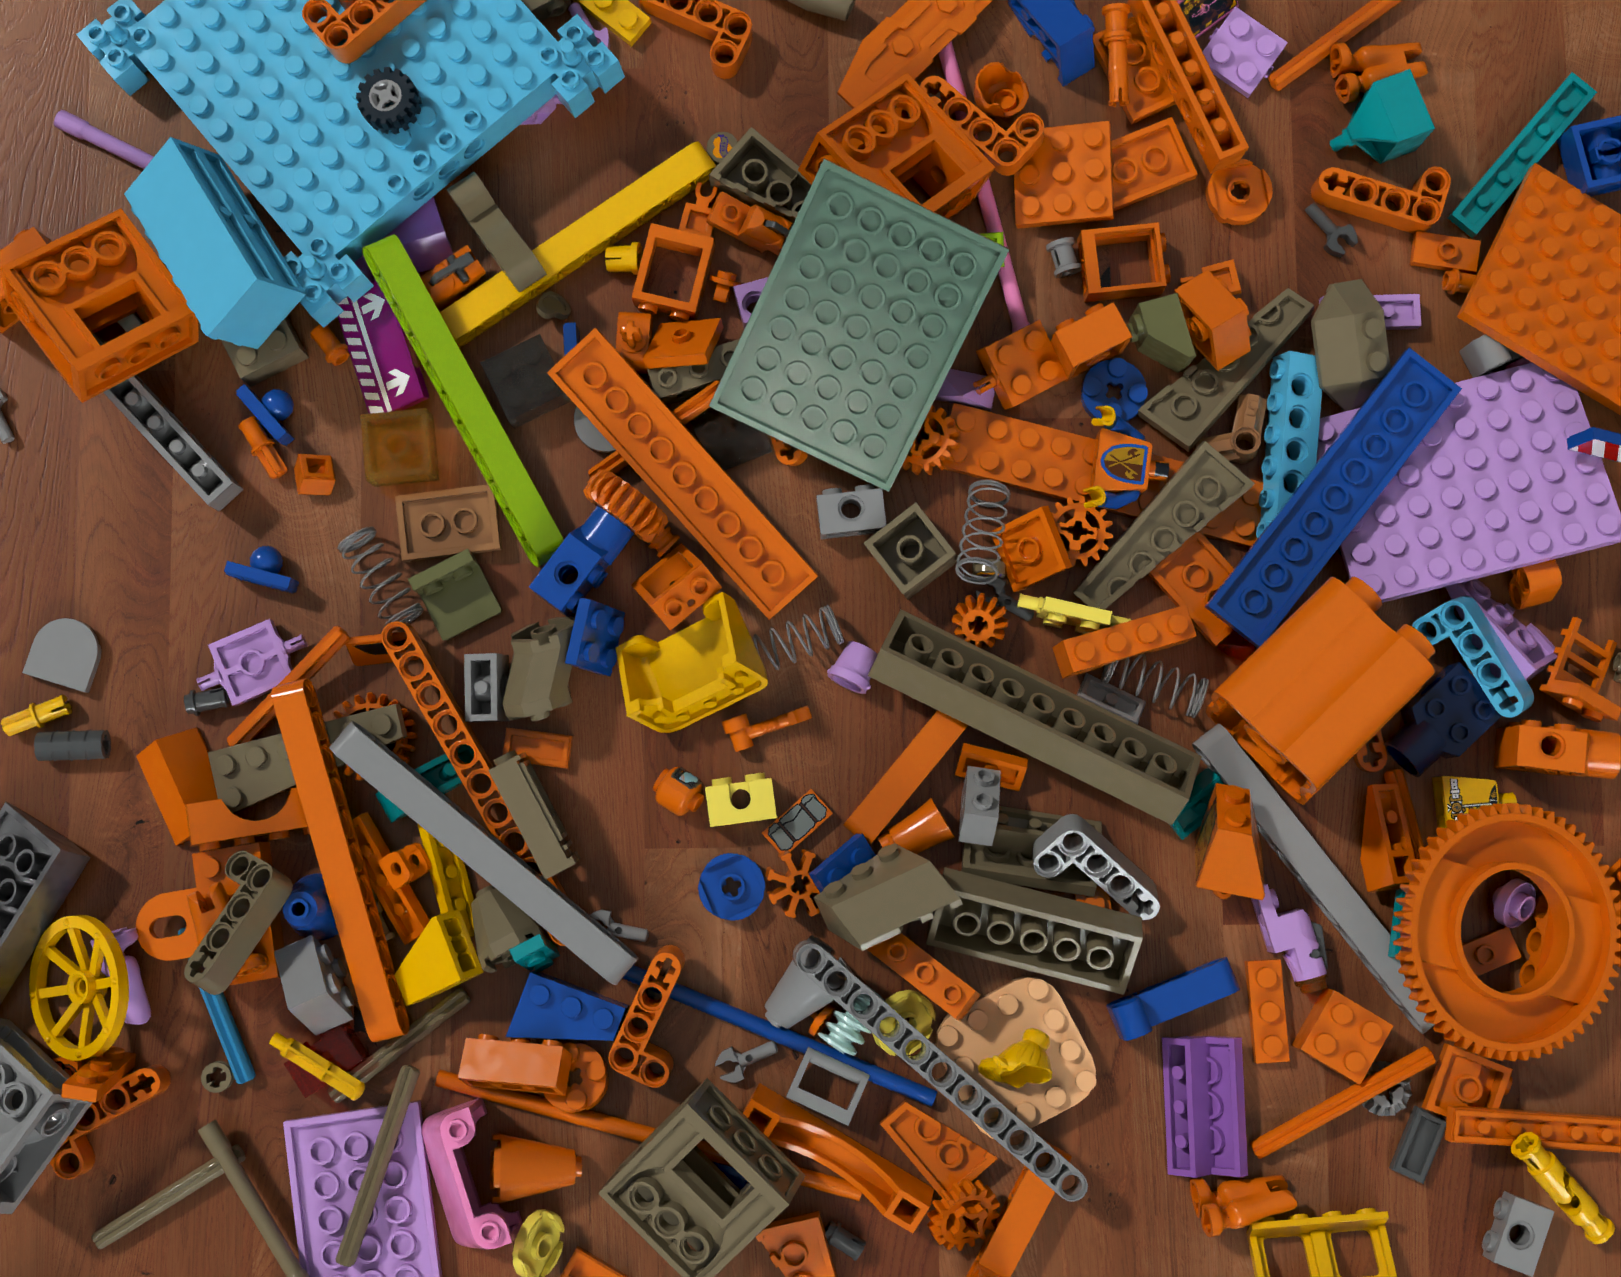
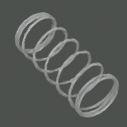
M979 480L971 484L968 489L967 505L969 508L964 514L966 523L962 527L963 538L959 544L961 553L957 557L955 568L956 574L968 583L988 584L998 577L999 571L994 563L1000 561L1001 556L994 549L1001 547L1003 541L996 534H1000L1006 528L999 519L1007 516V509L1003 505L1009 502L1011 495L1010 490L998 481ZM980 485H991V486H996V487H998V488H995V487H984V488H979V489H977V490H974V491L972 492V489H973V488H975L976 486H980ZM981 490H996L1004 493L1006 498L999 502H987L976 498L973 494ZM970 499H972L976 504L971 505ZM978 505L1000 507L1005 513L1001 517H987L976 512L973 507ZM971 510L979 517L968 520L967 515ZM981 519L993 520L1000 523L1002 529L997 532H987L977 529L970 522ZM969 525L978 532L966 535V526ZM979 534L990 535L999 539L1000 543L993 547L981 546L969 540L968 537ZM966 539L976 547L963 550L962 545ZM977 549L988 550L995 553L998 558L995 561H989L984 558L970 557L965 552ZM963 554L965 555V557H967V558H964V559H961V560H960V558H961V556H962ZM965 563L984 564L991 567L995 574L989 577L977 576L964 570L961 565ZM959 568L969 576H966L962 572H960Z
M371 526L362 528L347 536L339 543L337 549L342 553L344 559H356L351 566L353 574L367 573L362 578L360 587L362 589L376 588L370 595L369 602L371 604L385 603L378 613L380 619H389L385 626L394 621L409 624L418 618L424 610L420 603H416L397 614L386 617L381 616L382 611L392 601L410 592L411 588H406L391 598L377 602L372 601V597L379 589L401 577L402 573H397L380 584L368 587L363 586V582L372 572L393 561V558H387L371 569L359 572L354 571L355 565L364 556L384 546V543H378L362 554L348 557L345 556V553L354 551L368 543L375 537L377 531ZM368 534V535H366L364 538H362L361 540H359V541H357L356 543H354L357 539H359V538L362 537L363 535Z
M828 604L819 609L824 639L807 614H804L802 617L808 647L793 623L790 621L786 622L792 655L778 632L774 628H770V639L776 663L760 637L756 634L753 636V642L757 651L756 639L777 670L780 669V663L773 632L793 663H796L797 659L789 625L796 633L809 656H813V650L807 630L806 618L825 649L829 650L830 646L822 611L825 613L837 644H843L844 639L834 613Z
M1140 654L1128 671L1129 658H1126L1119 690L1123 688L1135 664L1143 657V667L1135 694L1136 697L1139 696L1152 670L1160 663L1158 683L1152 702H1156L1169 676L1177 670L1176 685L1169 709L1173 708L1181 690L1187 681L1194 676V686L1186 716L1191 718L1197 716L1209 689V679L1203 678L1197 685V677L1193 673L1186 677L1179 687L1180 670L1178 667H1174L1161 683L1163 675V663L1161 660L1156 661L1144 677L1146 669L1145 654ZM1118 661L1105 665L1101 676L1102 683L1107 684L1110 681Z

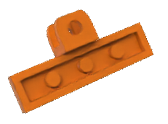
M365 812L358 815L352 821L371 888L404 945H407L419 938L430 921L409 884L430 870L431 861L420 843H412L401 850L391 853L369 813ZM413 855H416L419 859L418 866L412 860Z

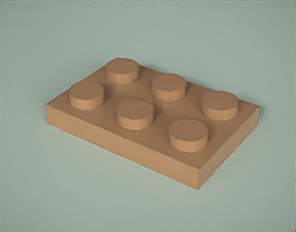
M488 484L395 496L401 558L403 562L452 557L466 549H469L473 554L502 550L497 500Z

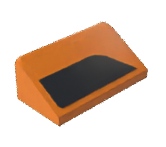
M406 631L392 633V641L395 645L401 646L406 642ZM381 634L350 637L346 643L352 662L356 666L393 662L382 643ZM415 656L410 660H417L419 657Z

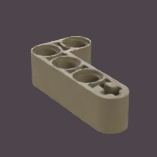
M474 171L447 189L467 223L519 293L547 275L538 259L496 205Z
M243 850L234 853L225 865L226 876L240 886L190 957L184 970L185 978L189 982L212 995L221 994L229 987L289 898L293 889L292 881L286 875L267 862Z

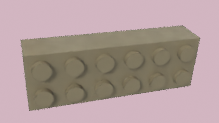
M944 867L942 876L960 897L963 905L951 909L948 904L932 912L934 918L930 919L928 923L927 945L1122 995L1125 994L1143 940L1142 917Z

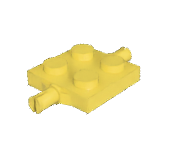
M1020 593L1017 607L1035 610L1037 613L1036 617L1042 618L1045 625L1062 628L1063 624L1076 626L1075 631L1082 634L1131 621L1130 618L1112 615V611L1047 596L1045 598H1037Z

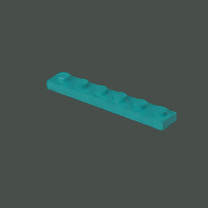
M1572 72L1449 215L1448 219L1471 238L1475 237L1522 182L1528 169L1534 163L1539 162L1595 96L1597 91Z

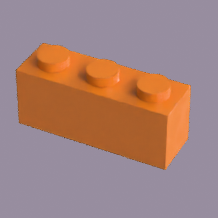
M479 1034L478 1039H465L458 1079L470 1087L557 1095L566 1094L572 1054L563 1046V1043L555 1040H543L542 1044L530 1043L529 1039L511 1037L510 1041H499L498 1037L488 1034Z

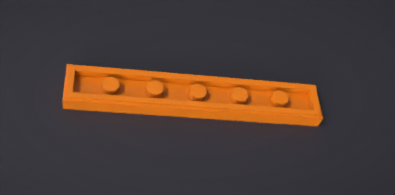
M1448 1105L1445 1140L1449 1142L1511 1146L1519 1135L1525 1132H1533L1541 1139L1543 1148L1621 1153L1620 1116Z

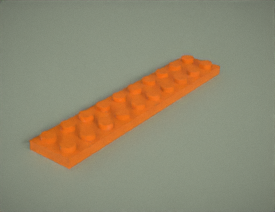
M594 328L547 372L768 620L775 616L819 576L598 328Z
M953 403L950 416L955 421V424L951 428H956L960 436L952 440L958 443L959 449L950 450L949 453L953 456V461L947 459L942 461L945 470L984 480L998 481L1007 486L1067 501V497L1071 496L1074 503H1079L1081 496H1085V503L1092 500L1089 493L1083 492V489L1090 487L1096 439ZM1152 454L1151 460L1169 462V473L1166 482L1149 479L1147 490L1139 495L1136 501L1119 509L1096 506V509H1106L1107 512L1136 519L1184 462ZM1252 480L1255 483L1253 487L1210 520L1200 530L1201 533L1208 538L1251 548L1257 540L1256 529L1261 517L1259 495L1263 490V482Z

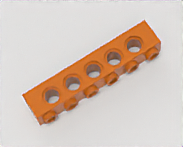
M1128 0L1127 4L1131 6V13L1210 174L1239 162L1249 146L1178 1Z

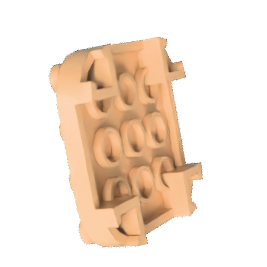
M1022 976L1012 979L1013 981L977 999L961 1022L950 1014L945 1016L937 1030L935 1045L1029 1128H1033L1085 1099L1096 1086V1068L1080 1032L1055 988L1040 978ZM1034 1028L1043 1031L1049 1036L1050 1046L1045 1052L1050 1059L1052 1079L1048 1082L1041 1084L1027 1083L1021 1088H1014L1009 1084L987 1079L979 1073L978 1065L981 1063V1060L992 1058L994 1055L999 1056L1010 1045L1022 1041L1025 1030ZM942 1062L947 1071V1064ZM964 1085L958 1091L962 1101L968 1100L972 1096V1085ZM992 1107L985 1112V1123H991L997 1119L999 1114L998 1108ZM974 1122V1124L978 1127V1129L981 1132L985 1133L990 1138L994 1139L986 1131H984L978 1124ZM1017 1130L1012 1133L1011 1137L1018 1136L1024 1133V1131Z

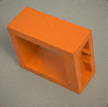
M1159 222L1080 231L1077 238L1079 263L1082 265L1081 280L1084 303L1161 295L1167 284L1170 283V267L1168 264H1164L1163 252H1166L1167 247L1166 236L1164 232L1160 233ZM1146 241L1151 283L1101 288L1096 246Z
M651 223L632 293L634 306L638 307V310L643 313H652V315H656L657 312L670 314L669 318L678 322L688 321L689 319L697 320L716 249L714 238ZM656 246L701 257L689 303L645 292Z
M682 543L631 584L648 607L670 631L722 588L707 567ZM694 599V604L689 606L687 604L688 601Z

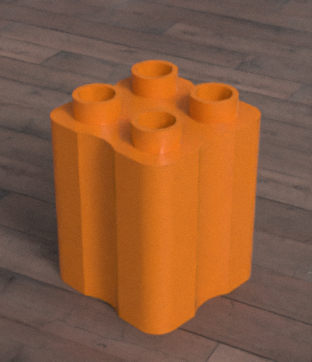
M1330 577L1212 693L1211 699L1213 701L1206 709V714L1215 725L1221 724L1232 735L1243 751L1290 797L1302 805H1305L1411 700L1435 673L1432 664L1428 661L1435 654V649L1430 641L1421 632L1408 624H1404L1397 631H1394L1375 614L1383 606L1382 600L1367 583L1357 577H1351L1345 584L1335 577Z

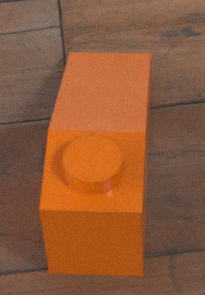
M1398 783L1372 784L1367 786L1360 857L1367 892L1399 889L1400 884H1409L1410 882L1404 874L1405 871L1415 870V867L1410 862L1412 858L1415 859Z

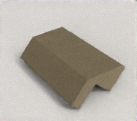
M999 806V818L992 846L964 842L962 872L1014 885L1094 897L1097 884L1074 863L1052 878L1042 877L1034 870L1033 843L1063 817L1062 815ZM1085 819L1102 835L1101 821ZM1070 833L1066 836L1073 838L1079 836V834ZM1046 854L1042 857L1048 859L1054 857V855ZM1092 855L1090 858L1097 859L1099 855Z

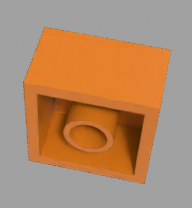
M1206 270L1174 289L1179 297L1192 344L1217 371L1251 351L1249 339L1251 330L1247 322L1249 310L1241 298L1236 299L1230 293L1223 279H1217L1209 270Z
M1114 302L1105 307L1102 303H1099L1089 308L1085 312V317L1077 321L1070 318L1055 327L1057 331L1052 335L1050 342L1068 378L1064 380L1065 382L1090 370L1097 363L1110 360L1123 353L1130 342L1132 335Z
M1324 987L1291 1046L1349 1081L1361 1085L1394 1025L1339 992Z

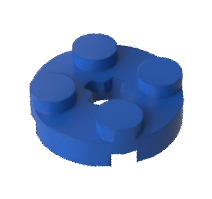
M1122 358L1104 360L1094 365L1084 377L1081 387L1082 405L1092 419H1102L1101 412L1095 409L1096 406L1108 405L1114 408L1117 416L1129 422L1136 417L1139 408L1144 405L1148 395L1146 382L1141 372ZM1108 385L1120 387V399L1117 400L1115 397L1109 399L1106 396L1109 390Z
M734 853L719 855L712 859L701 873L698 885L700 900L710 913L719 918L731 921L746 918L756 911L764 898V875L760 867L745 855ZM728 877H732L733 881L740 880L742 886L737 889V896H732L730 892L724 893L722 887L727 885L725 879Z

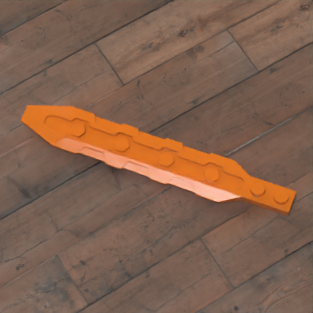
M908 0L891 17H886L862 40L837 94L853 109L906 73L915 80L933 63L932 59L957 35H962L977 20V16L993 0Z

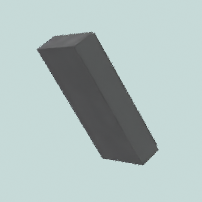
M1414 1105L1389 1168L1424 1184L1445 1132L1446 1119Z

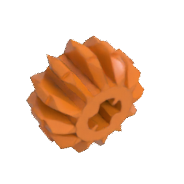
M984 592L979 594L977 601L972 595H967L965 604L958 603L955 608L958 614L952 617V623L959 625L954 631L955 635L965 634L964 640L969 643L971 640L975 641V646L979 648L982 647L983 641L990 648L995 645V638L1001 640L1004 638L1005 632L1003 628L1008 627L1009 620L1002 617L1007 611L1006 607H995L998 601L997 597H993L990 602H987ZM976 616L983 617L982 622L986 621L984 626L978 625V620L974 621Z

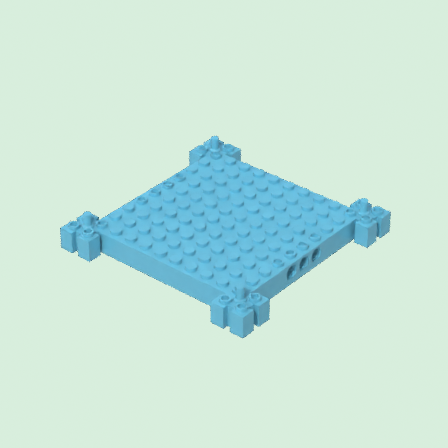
M118 0L107 9V12L112 16L110 19L105 20L103 24L94 19L76 35L99 60V63L113 80L129 96L149 81V78L144 74L149 70L302 252V255L297 257L290 251L284 256V259L306 293L300 303L324 328L344 311L338 303L347 296L355 302L374 286L354 263L363 255V247L383 239L555 95L576 118L595 102L592 96L594 90L600 87L606 93L625 77L619 60L603 42L598 44L594 32L578 14L557 30L560 40L557 41L521 0H426L352 63H341L335 59L306 24L302 17V10L309 0H164L147 15L141 11L133 0ZM326 0L339 15L345 11L339 0ZM327 16L320 18L317 23L324 21ZM373 18L366 19L363 24L369 23ZM347 39L340 41L337 46L343 45ZM384 67H390L393 72L395 68L401 70L403 74H406L411 79L421 97L422 104H419L421 112L420 114H415L417 121L414 124L409 122V129L406 131L403 128H399L398 134H393L391 130H389L388 134L382 133L380 129L378 131L375 130L365 120L357 106L359 102L356 99V93H361L358 88L360 82L365 84L366 80L364 77L367 74L372 77L375 75L373 70L378 68L381 72H384ZM390 102V103L386 104V107H387V106H390V105H392V104H394V103Z

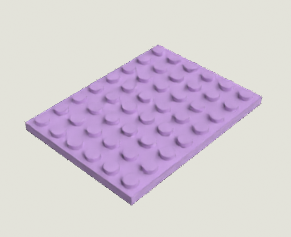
M1534 363L1456 382L1455 384L1462 388L1339 546L1349 579L1357 577L1367 583L1378 594L1383 603L1621 543V512L1602 458L1568 450L1567 438L1591 428L1577 389ZM1360 408L1320 418L1317 462Z

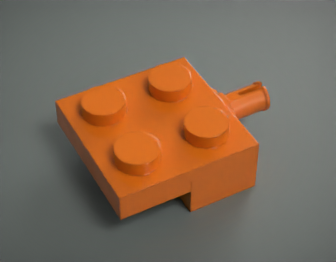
M1040 319L976 351L988 376L973 382V387L976 388L986 383V385L975 390L979 395L994 388L1004 410L1015 407L1068 379Z

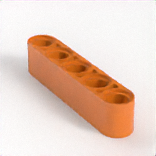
M937 710L843 826L854 835L863 834L870 845L968 725Z

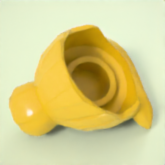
M1029 1028L1025 1030L1022 1041L1010 1045L999 1056L994 1055L992 1058L981 1060V1063L978 1065L979 1073L987 1079L1006 1083L1014 1088H1021L1027 1083L1041 1084L1048 1082L1052 1079L1050 1059L1045 1052L1050 1046L1049 1036L1038 1029Z

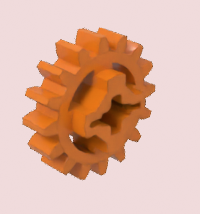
M931 406L911 447L910 453L912 456L907 455L902 465L905 471L912 466V472L915 475H919L922 468H924L928 475H932L934 466L941 470L945 469L942 462L944 459L954 460L949 452L951 449H959L958 443L952 439L960 436L956 428H951L954 426L955 421L951 416L946 417L947 413L942 407L935 412V407ZM935 422L942 426L944 435L936 432L937 426Z
M1071 496L1067 497V505L1064 507L1059 502H1056L1057 512L1055 514L1052 513L1060 536H1063L1069 543L1067 554L1073 567L1076 564V560H1081L1084 567L1088 566L1089 557L1099 561L1098 550L1100 549L1105 552L1109 550V547L1103 543L1104 540L1113 539V534L1106 532V528L1112 526L1113 522L1103 520L1107 510L1103 509L1098 512L1095 509L1096 507L1085 508V496L1080 497L1079 503H1074ZM1075 510L1072 519L1066 523H1058L1061 516ZM1086 512L1096 519L1099 528L1090 526L1085 519ZM1075 523L1082 524V530L1092 534L1081 535L1079 540H1073V534L1061 529H1072L1075 527ZM1087 541H1098L1091 550L1080 553L1081 546Z
M965 1179L961 1187L954 1182L952 1191L948 1192L943 1189L941 1191L943 1198L941 1200H933L932 1202L936 1209L927 1213L931 1220L927 1227L932 1232L931 1234L939 1245L943 1244L947 1250H950L955 1245L958 1251H962L965 1243L974 1247L975 1239L980 1238L984 1240L986 1238L984 1234L986 1229L992 1230L995 1228L991 1220L999 1218L1000 1214L996 1209L1000 1206V1203L988 1185L984 1186L980 1180L972 1184L969 1179Z

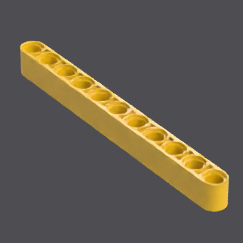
M698 141L686 146L533 249V254L547 275L519 293L505 273L500 271L442 310L440 314L458 347L461 348L605 251L607 246H612L694 191L697 182L702 183V185L709 180V174L716 167V164L701 143Z

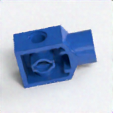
M1621 115L1571 126L1557 139L1568 183L1580 189L1581 193H1586L1591 197L1621 190Z
M597 506L583 525L567 535L529 585V588L566 617H570L572 613L576 615L579 599L585 598L592 587L597 589L608 575L605 571L608 565L611 566L634 533L614 516ZM578 573V578L574 583L565 584L569 574Z

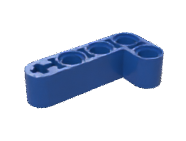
M1223 957L1107 1004L1106 1007L1118 1037L1124 1041H1129L1148 1034L1153 1030L1152 1026L1239 991L1240 987L1228 958Z

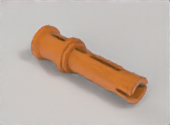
M1112 3L1102 7V15L1105 16L1106 33L1102 37L1104 45L1108 46L1109 106L1112 107L1117 106L1116 102H1119V107L1130 104L1127 45L1132 40V34L1128 31V14L1131 13V6L1126 3Z

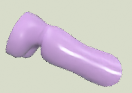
M125 927L113 930L111 932L117 939L125 958L129 979V1001L124 1022L132 1025L144 1024L151 1017V1008L142 982L140 968L136 958L129 955L126 956L124 953L128 946L136 942L138 933L136 928L127 929ZM91 939L90 943L93 949L94 939ZM104 956L101 972L105 974L106 977H110L108 965Z

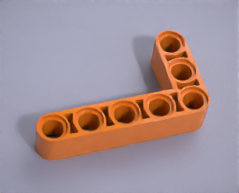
M1047 1142L1067 1161L1071 1162L1072 1155ZM1041 1153L1037 1157L1036 1167L1041 1168L1048 1164L1050 1160L1049 1153ZM1026 1166L1023 1167L999 1213V1218H996L993 1224L995 1228L988 1233L966 1277H1011L1055 1194L1054 1190Z

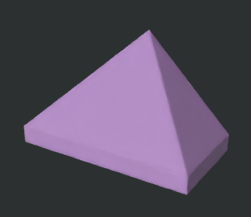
M950 369L935 400L991 411L995 390L991 388L979 395L975 390L986 385V383L974 388L973 382L986 377L985 375Z

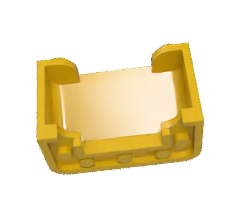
M724 592L714 594L702 605L703 614L706 618L659 642L644 635H636L615 647L627 717L657 732L671 733L724 709L767 686L766 669L739 608L731 596Z

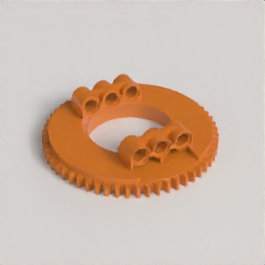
M1494 803L1492 805H1481L1480 809H1468V814L1459 813L1457 814V820H1447V828L1438 827L1436 829L1437 836L1428 837L1426 839L1428 845L1426 847H1419L1420 859H1411L1410 862L1415 867V870L1405 871L1404 873L1410 882L1409 884H1400L1399 888L1406 894L1405 897L1396 898V902L1403 907L1401 911H1396L1393 915L1401 920V924L1393 926V931L1400 933L1401 936L1393 941V945L1401 947L1399 953L1395 955V959L1400 960L1402 966L1398 969V972L1405 976L1406 980L1403 982V986L1411 990V994L1408 997L1410 1000L1418 1002L1415 1009L1418 1012L1426 1013L1424 1021L1435 1024L1433 1030L1443 1033V1038L1454 1042V1046L1466 1049V1052L1477 1054L1478 1056L1501 1061H1516V1059L1528 1061L1529 1057L1538 1059L1541 1058V1053L1552 1054V1048L1563 1049V1041L1574 1042L1573 1033H1584L1582 1023L1589 1025L1594 1023L1590 1013L1601 1014L1602 1011L1597 1003L1598 1001L1608 1002L1609 999L1604 994V990H1614L1615 987L1610 983L1609 977L1619 976V973L1612 967L1615 964H1621V959L1615 955V952L1621 951V944L1617 942V938L1621 937V930L1617 929V925L1621 924V917L1616 916L1615 913L1621 909V904L1613 903V899L1620 893L1619 890L1609 889L1615 881L1614 877L1604 876L1610 868L1609 865L1598 864L1603 857L1602 853L1592 852L1595 844L1593 842H1584L1586 834L1584 832H1575L1576 825L1565 824L1566 818L1555 817L1554 812L1543 811L1541 807H1531L1528 804ZM1504 870H1514L1532 880L1543 894L1537 898L1533 917L1537 922L1536 927L1530 931L1526 940V949L1530 957L1520 970L1519 981L1522 987L1511 991L1498 992L1484 984L1469 966L1462 946L1461 923L1466 904L1474 890L1491 875Z

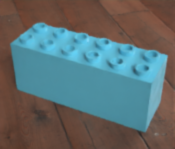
M170 137L124 193L132 207L133 214L143 225L145 235L153 242L159 253L160 260L167 266L173 276L174 284L180 288L187 300L188 308L194 312L201 324L202 332L209 338L224 340L237 346L243 345L258 349L306 295L220 155Z

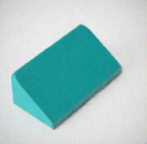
M1206 768L1196 776L1189 801L1172 825L1169 824L1181 840L1201 826L1215 784H1224L1220 776L1209 768Z

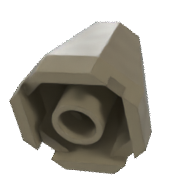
M487 886L476 893V899L471 903L476 954L484 971L488 973L496 972L495 965L500 963L503 964L505 969L512 967L517 963L514 962L509 949L538 934L548 939L544 929L494 886Z

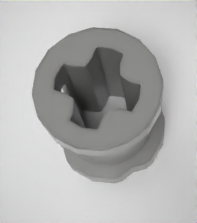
M1073 237L1060 238L1046 245V250L1051 253L1055 265V278L1071 276L1082 270V265L1077 262L1073 249L1075 244Z

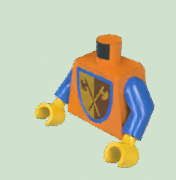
M1096 406L1095 409L1101 412L1102 419L1093 418L1091 423L1094 426H1104L1106 429L1101 428L1096 435L1090 487L1083 489V492L1089 493L1092 500L1084 503V507L1092 508L1098 506L1119 509L1136 501L1139 495L1147 490L1149 479L1166 482L1169 473V462L1151 460L1153 446L1152 443L1146 441L1142 433L1117 416L1114 408L1111 406Z

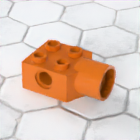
M1536 720L1509 722V727L1498 728L1496 732L1494 768L1556 776L1614 779L1621 768V736L1614 732L1576 728L1575 725L1570 724L1542 726V722Z

